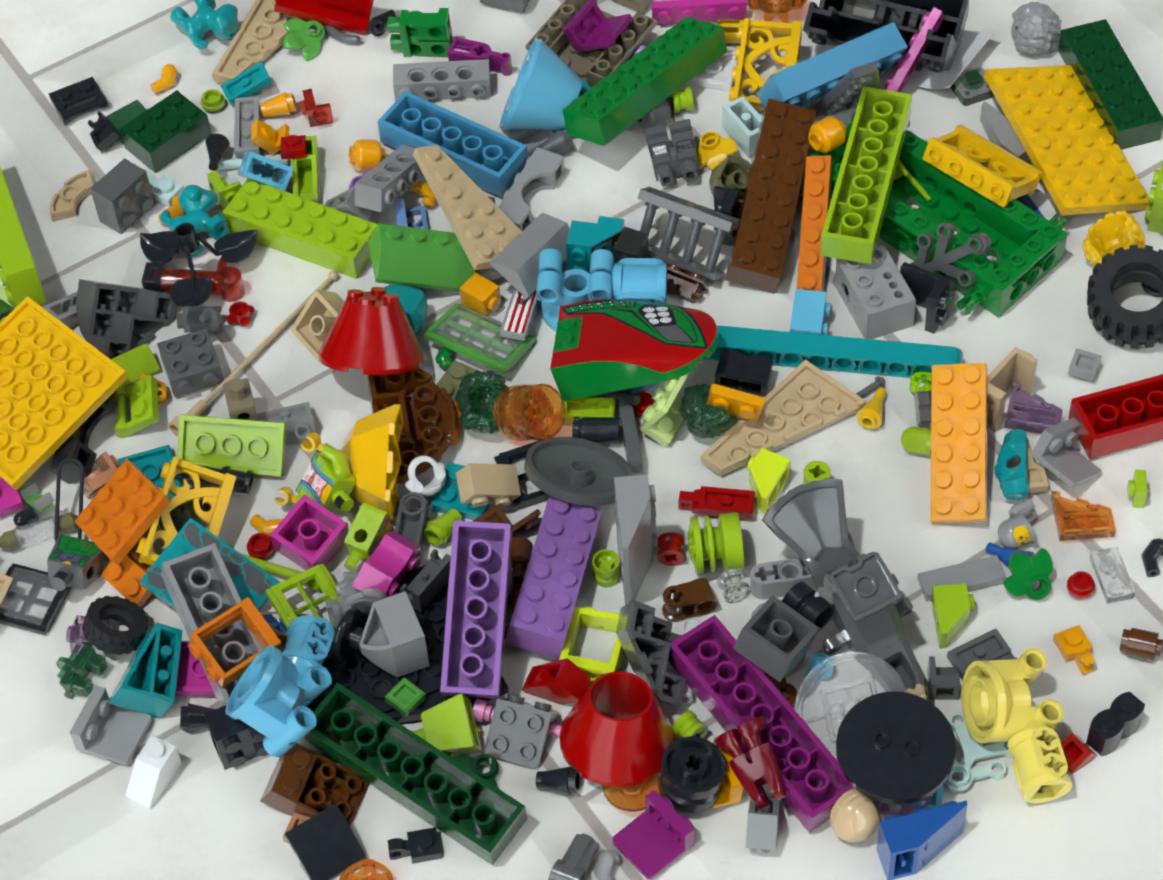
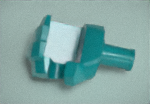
M405 285L385 286L384 288L387 289L386 293L399 295L400 302L414 334L420 333L427 317L428 304L426 294L422 290Z

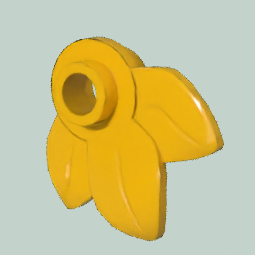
M707 131L702 134L699 147L696 149L699 168L707 165L712 171L721 161L728 158V155L738 152L736 142L731 138H722L715 131Z

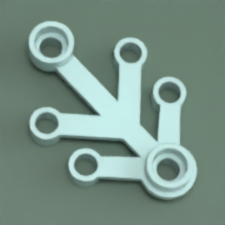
M960 712L951 714L949 723L952 730L956 732L964 756L959 763L955 756L952 771L944 785L951 791L963 792L971 786L974 780L987 777L993 780L1003 779L1006 773V765L1000 760H993L987 766L971 767L977 760L999 755L1013 758L1009 750L1005 748L1008 742L984 746L985 743H979L974 739L972 741L963 714ZM960 720L962 724L956 725L953 721ZM997 767L1000 768L1002 772L996 773L992 769ZM960 777L962 781H955L952 778Z

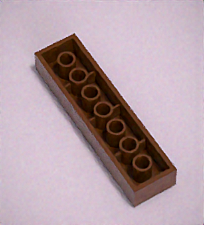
M768 98L760 122L739 215L741 221L735 233L725 281L775 293L781 279L810 144L808 134L810 127L814 124L816 111Z

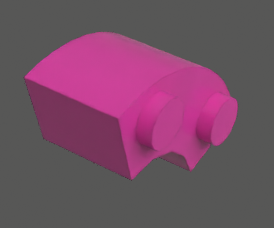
M394 531L385 534L374 553L363 563L352 586L359 591L365 588L377 589L384 592L387 597L395 595L400 587L399 582L408 569L413 571L420 560V556L417 554L421 547Z

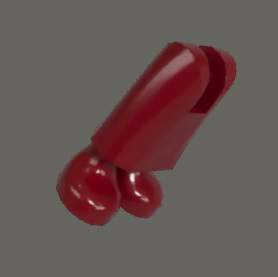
M764 716L748 720L738 725L737 729L728 730L715 739L717 747L727 749L733 757L728 762L748 796L759 809L769 805L767 794L763 788L765 784H768L771 793L777 800L787 796L771 743L766 742L762 744L760 739V733L767 725ZM742 737L749 748L748 753L744 751L742 746Z

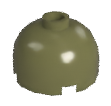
M738 156L735 158L728 157L721 161L712 170L709 186L712 195L715 186L739 190L740 206H742L751 164Z

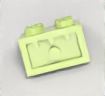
M688 374L668 380L664 387L661 385L652 397L655 400L653 405H649L641 417L644 421L640 430L664 447L670 444L691 405L677 395Z

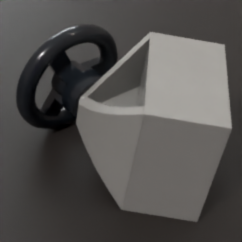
M406 591L373 602L365 628L361 627L362 613L357 607L348 609L337 625L332 641V656L338 662L344 661L355 649L361 651L375 665L396 677L430 666L425 636Z

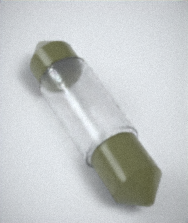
M71 512L59 515L58 537L60 534L72 532L78 528V525L74 522L78 518L77 515ZM51 516L4 532L0 537V548L10 551L53 539L55 517Z

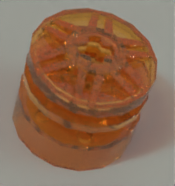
M542 383L513 385L505 388L498 395L495 402L494 418L496 426L501 434L510 440H547L553 438L561 430L565 422L566 409L564 400L558 390L551 385Z

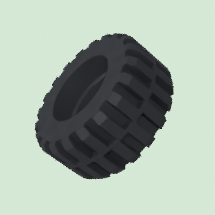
M1129 245V249L1126 250L1123 247L1115 249L1114 255L1106 254L1102 257V264L1097 263L1095 265L1093 273L1089 276L1088 315L1089 319L1093 320L1094 328L1097 331L1102 330V337L1108 341L1113 338L1115 344L1121 347L1124 344H1129L1130 349H1138V345H1145V348L1154 347V342L1156 341L1162 344L1163 300L1150 310L1131 311L1120 306L1114 300L1113 294L1125 284L1141 282L1156 288L1163 297V250L1159 249L1157 252L1153 250V246L1145 245V248H1138V245Z

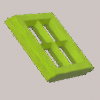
M324 564L316 565L265 591L287 630L292 620L297 618L298 614L308 609L311 610L315 617H321L315 606L325 602V599L332 598L336 600L338 597L335 590L337 585ZM315 579L325 596L312 602L302 584ZM297 587L307 604L293 610L284 593Z

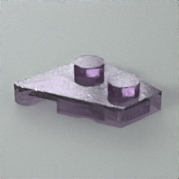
M1013 382L1004 428L1020 429L1025 432L1042 434L1044 429L1061 423L1063 410L1054 404L1047 403L1044 398L1035 393L1031 396L1021 390V384Z

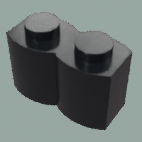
M724 350L721 352L714 384L765 397L772 375L773 360L763 355L747 356L737 350Z
M1130 691L1116 697L1110 709L1099 712L1092 719L1086 744L1100 756L1112 753L1119 746L1121 739L1127 738L1137 731L1145 704Z

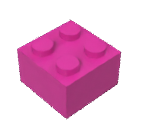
M304 494L270 534L275 550L303 569L308 570L320 564H324L325 567L344 545L349 528L347 522Z

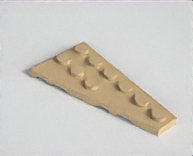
M256 0L212 73L213 81L226 83L261 61L263 62L283 44L284 38L288 33L283 24L288 20L301 19L305 22L309 20L274 11L276 0Z
M438 145L415 148L413 156L474 270L492 268L489 263L522 231Z
M804 360L764 397V406L757 422L741 418L701 455V462L720 476L748 464L750 458L753 455L756 456L761 447L772 452L858 412L867 401L807 360Z

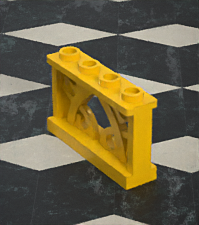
M750 18L744 19V26H739L738 41H741V46H736L735 61H738V66H733L732 81H735V86L730 87L729 101L744 97L756 111H764L765 108L759 97H745L742 93L743 89L751 87L752 90L749 92V95L754 94L758 88L761 89L772 74L784 69L772 72L765 81L759 76L752 65L769 52L776 63L786 66V68L799 63L802 21L781 23L750 20ZM753 34H765L769 41L764 43L763 38L758 36L759 42L753 43L750 38ZM773 35L785 36L773 39ZM747 48L752 51V52H750L748 55H747ZM778 49V53L785 51L787 54L780 57L776 54L775 50ZM744 72L747 75L748 79L743 80Z
M962 124L956 126L955 130L938 138H930L923 155L924 161L1001 207L1007 206L1008 202L1025 194L1028 196L1034 194L1043 173Z
M173 456L170 463L165 462L160 475L164 482L162 488H158L166 496L168 491H170L175 497L170 499L171 502L148 528L146 537L140 538L136 552L140 553L138 562L153 565L159 557L153 549L155 540L161 539L164 541V546L161 548V550H164L178 534L171 520L170 512L189 501H193L196 515L203 522L207 523L206 529L218 537L237 476L228 473L222 474L181 460L176 456ZM180 473L188 474L193 480L194 489L189 490V484L184 479L182 480L183 487L175 486V476ZM200 479L220 486L219 488H200ZM199 499H203L202 505L204 503L210 504L211 510L208 512L202 511ZM160 519L163 530L156 531Z

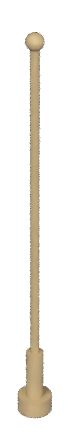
M331 271L328 278L317 289L323 290L331 281L337 280L338 273ZM312 294L204 400L196 403L185 415L199 416L208 407L207 404L223 389V384L230 382L303 310ZM176 416L168 424L171 432L177 437L179 433V416Z

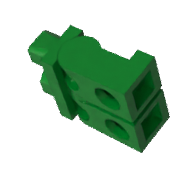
M439 8L438 13L401 10L400 17H388V33H400L391 34V50H403L404 57H411V54L418 57H448V50L453 42L449 8Z

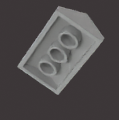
M542 212L489 264L527 299L537 289L539 254L542 250L556 249L562 254V264L567 260L566 241L570 228L567 222Z

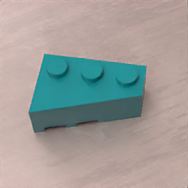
M156 622L142 639L108 703L161 718L174 704L183 630Z

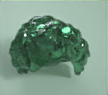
M475 370L473 373H468L461 378L459 390L455 396V402H457L458 410L461 413L459 416L461 426L481 434L489 433L492 435L502 431L505 423L510 421L511 414L509 411L513 409L511 405L512 393L508 391V386L505 384L506 381L503 376L496 374L494 371L481 372Z
M696 384L695 386L692 385L684 388L682 405L679 407L683 420L687 421L689 432L700 439L720 436L721 433L726 432L738 423L737 417L727 414L728 411L723 406L706 405L711 384Z

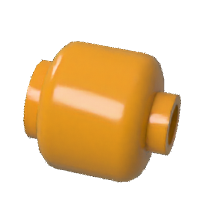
M827 116L810 127L808 140L816 151L829 153L845 143L847 129L841 120L833 116Z
M375 139L356 140L353 146L349 147V163L359 172L373 169L386 158V150L381 148L380 143Z

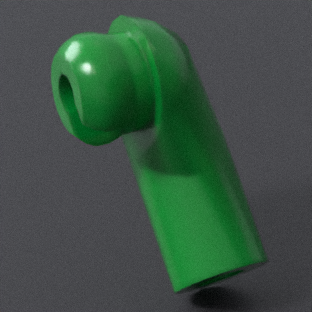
M442 346L435 357V361L439 363L442 370H445L453 363L450 356L457 352Z

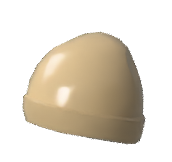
M851 789L845 792L832 807L830 823L839 839L848 842H861L871 837L879 827V814L871 798H868L856 789Z

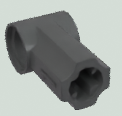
M576 834L562 860L558 859L553 865L548 880H586L587 870L599 850V843L587 834Z

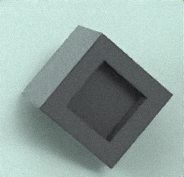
M929 656L927 668L928 687L930 689L929 700H958L960 675H957L954 667H936L935 656Z

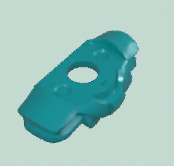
M1020 429L1011 430L1005 435L997 464L994 468V473L998 478L1003 495L1009 501L1024 499L1029 493V480L1027 477V447H1029V439L1026 436V432ZM1014 457L1021 458V462L1016 468H1007L1009 460Z

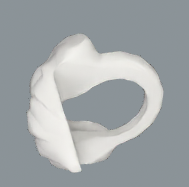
M418 456L410 462L407 473L409 481L405 483L410 492L430 497L441 491L446 481L445 466L442 462H436L429 456ZM421 462H428L433 467L434 478L428 485L423 487L415 476V469Z

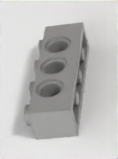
M489 59L393 64L395 102L405 91L425 100L491 97Z
M401 145L355 182V206L383 212L415 185L417 181L421 180L424 175L413 156L415 148Z

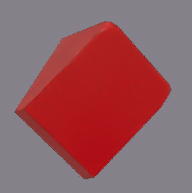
M1073 732L1061 743L1068 770L1072 774L1097 756Z

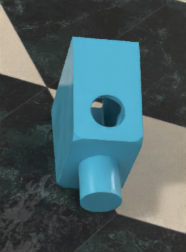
M247 151L243 156L237 175L285 191L293 168ZM278 171V177L274 181V175Z

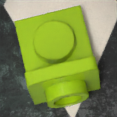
M216 170L207 173L210 191H214L217 195V203L220 208H226L241 188L240 182L237 181L228 185L226 179H221Z

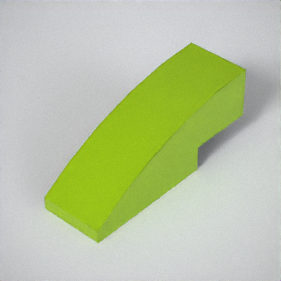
M306 136V158L292 159L293 194L318 202V141L316 136Z

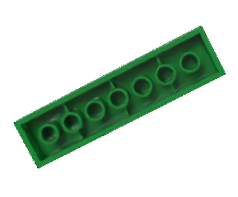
M692 17L683 18L678 24L667 30L663 35L652 41L647 47L636 53L631 59L621 64L619 68L605 76L600 82L562 109L567 135L602 146L607 145L727 52L723 26L696 20Z

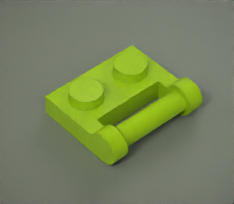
M149 375L127 387H118L114 398L117 411V424L114 428L117 437L126 438L159 422L156 378ZM128 400L131 402V421L129 422L127 421Z

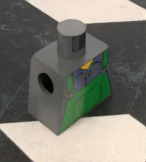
M60 534L47 560L48 580L57 591H63L67 586L80 590L86 589L101 576L109 564V558L92 541Z

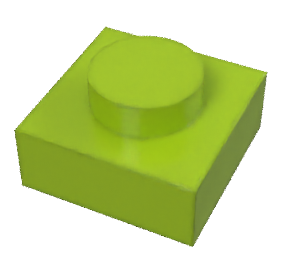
M1135 469L1133 480H1128L1127 495L1132 497L1133 508H1144L1147 497L1146 470Z

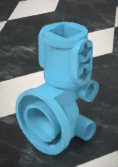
M551 248L544 249L539 254L536 297L541 301L542 317L545 323L556 332L560 306L605 298L631 299L666 304L667 264L655 258H624L614 264L613 254L608 250L599 249L591 254L590 273L581 269H571L562 273L561 252Z
M305 615L293 619L287 630L288 640L283 651L281 652L273 645L265 647L246 668L228 699L225 710L226 714L235 720L240 719L265 736L263 746L271 756H283L316 726V716L307 706L326 690L332 681L330 673L322 665L328 652L332 649L335 630L333 625L325 618Z

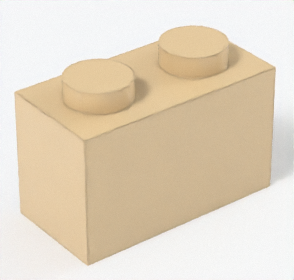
M469 463L456 472L461 504H472L473 507L495 504V506L499 505L502 508L510 506L513 500L521 496L516 465Z

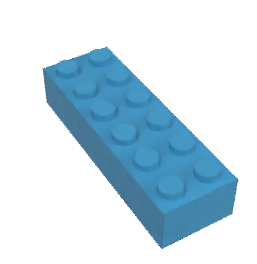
M892 22L772 74L758 91L757 96L764 108L768 98L806 108L813 104V100L822 99L853 68L875 61L878 72L880 71L881 74L890 71L894 68L893 64L902 58L901 54L907 49V45L895 23Z
M407 91L377 121L380 142L395 149L401 145L414 148L438 145L478 187L499 197H502L505 191L513 185L516 174L518 172L521 173L528 157L527 145Z

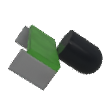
M36 482L19 491L24 502L29 505L14 516V524L19 528L27 527L39 519L35 510L41 513L53 505L54 499L50 492L42 496L38 493L40 489Z

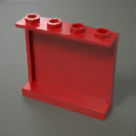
M276 0L274 11L366 35L374 0Z

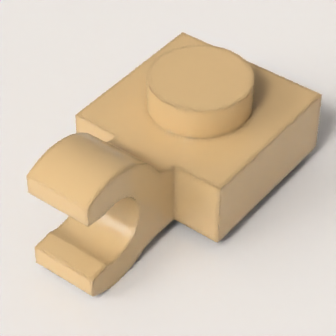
M1029 447L1027 448L1029 493L1048 491L1049 483L1045 468L1039 463L1034 462V457L1031 456L1032 449Z

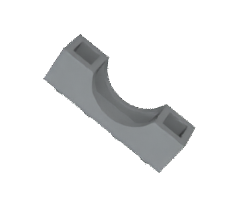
M537 147L532 156L527 157L525 167L521 173L518 172L516 174L514 184L510 190L507 189L505 191L499 208L521 231L532 223L531 207L525 203L526 199L535 192L555 189L565 173L564 156Z

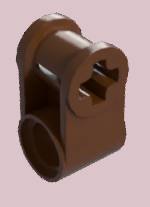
M698 578L691 582L670 586L663 592L664 605L662 607V614L668 621L679 622L687 618L707 615L718 606L709 581L705 578Z

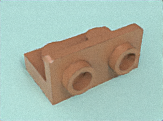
M104 452L95 460L99 469L84 479L86 483L84 485V495L86 498L100 490L113 476L116 469L120 467L114 455L109 456L107 452Z

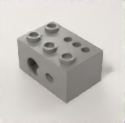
M884 244L876 247L872 264L836 259L835 287L864 339H875L914 325L916 299ZM845 286H847V289L849 291L850 301L846 296Z

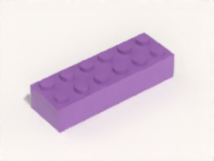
M549 495L504 642L505 644L559 660L602 513L601 509L565 502Z
M454 520L440 688L443 696L463 694L466 697L500 698L512 541L511 524Z

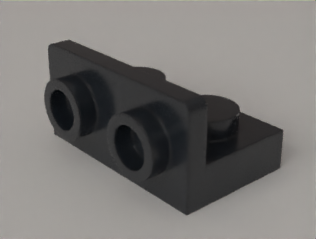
M715 186L713 190L714 210L739 219V190ZM736 230L725 234L723 245L732 246Z

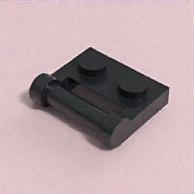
M93 77L48 94L64 125L70 123L71 119L99 108L102 110L109 108L105 95L102 94Z

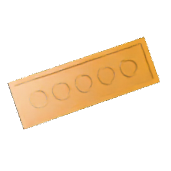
M986 363L932 365L930 521L932 524L987 522Z

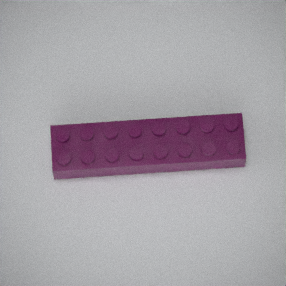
M713 615L671 642L668 662L681 677L686 678L687 685L725 731L737 729L738 725L753 718L765 717L767 725L760 733V739L762 744L766 742L771 743L787 795L782 800L810 833L829 820L832 807L845 792L855 788L843 775L836 758L762 670L733 649L736 639L721 621ZM742 737V746L744 751L748 753L749 748Z

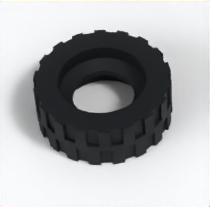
M104 596L103 598H97L95 602L90 604L83 622L82 631H84V636L89 640V643L97 647L98 650H103L109 654L122 655L125 653L130 654L132 651L137 650L146 634L149 623H147L148 617L145 615V611L135 602L133 603L129 599L120 598L119 596ZM111 619L119 621L126 625L129 630L118 631L111 629L102 620Z

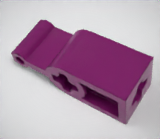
M455 37L448 50L449 61L489 59L490 71L502 73L504 76H510L512 73L511 55L507 52L491 51L490 46L486 43Z

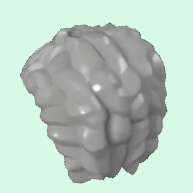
M1030 2L1025 5L1022 4L1012 13L1014 22L1011 27V35L1015 41L1014 45L1018 50L1026 53L1029 52L1031 55L1048 54L1054 51L1058 46V36L1061 32L1062 21L1059 20V16L1056 12L1052 11L1049 5Z

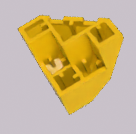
M394 404L357 420L344 439L342 449H339L340 452L346 455L350 472L355 478L356 484L350 493L351 496L362 504L364 502L387 512L390 520H394L399 501L396 480L402 462L398 444L404 425L401 404Z

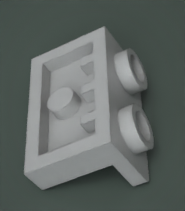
M309 402L257 414L258 420L287 423L285 446L309 440L306 436L309 433L316 432Z

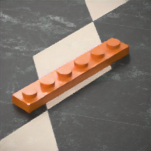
M831 155L806 156L797 289L824 292L826 256H821L820 251L821 235L831 198L833 158Z

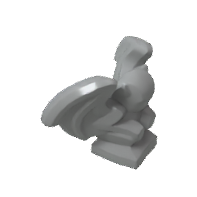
M344 572V579L335 588L338 595L336 600L332 598L325 599L330 622L336 629L344 613L352 607L360 609L363 616H369L373 602L385 599L387 595L380 590L371 588L359 591L352 586L358 573Z

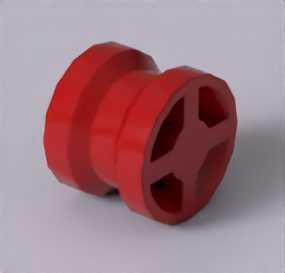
M675 532L659 535L657 546L660 549L657 552V560L668 566L682 563L684 561L683 547L685 546V538Z

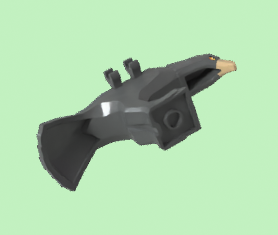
M830 478L819 481L815 480L789 490L767 510L762 521L783 543L802 558L811 574L819 596H822L834 606V612L827 624L833 620L839 633L823 641L824 644L822 646L827 655L833 654L844 645H847L852 655L867 666L869 672L886 692H906L928 700L930 689L907 641L901 617L912 612L913 605L908 597L900 600L904 596L898 589L897 585L899 582L894 573H890L879 553L870 552L860 555L848 539L843 480Z

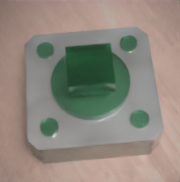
M981 66L964 70L950 87L964 106L994 97L983 77L985 70Z

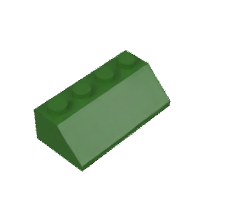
M378 223L368 242L375 282L460 292L459 288L475 273L458 238L453 232Z

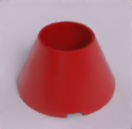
M610 672L598 677L567 714L560 729V749L568 765L572 764L581 772L583 778L609 787H630L649 781L652 775L660 771L663 753L670 743L676 741L672 729L673 725L649 685L639 676L628 672Z

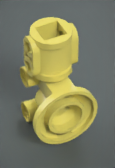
M1029 648L1023 652L1019 659L972 662L964 674L961 703L966 727L974 740L979 743L1008 742L1009 753L1014 757L1012 766L1020 792L1025 801L1037 804L1048 802L1067 794L1073 785L1069 774H1066L1068 770L1067 761L1059 736L1054 730L1064 717L1062 706L1057 701L1051 699L1043 700L1039 706H1031L1029 688L1046 668L1047 658L1041 650Z

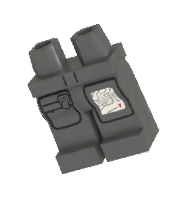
M690 119L668 123L673 147H670L665 124L644 129L656 181H660L662 186L672 185L674 182L673 177L682 175L686 181L695 180L697 172H700Z

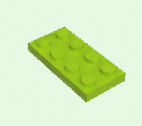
M182 414L179 416L177 457L193 464L222 469L225 466H231L233 470L244 472L253 470V473L256 475L281 477L284 474L287 423Z

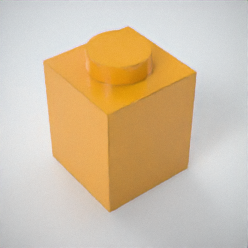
M474 273L459 288L461 305L488 316L500 306V286L478 273Z

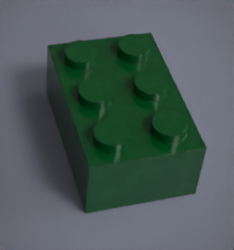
M178 90L120 128L125 149L154 173L212 134L207 114Z

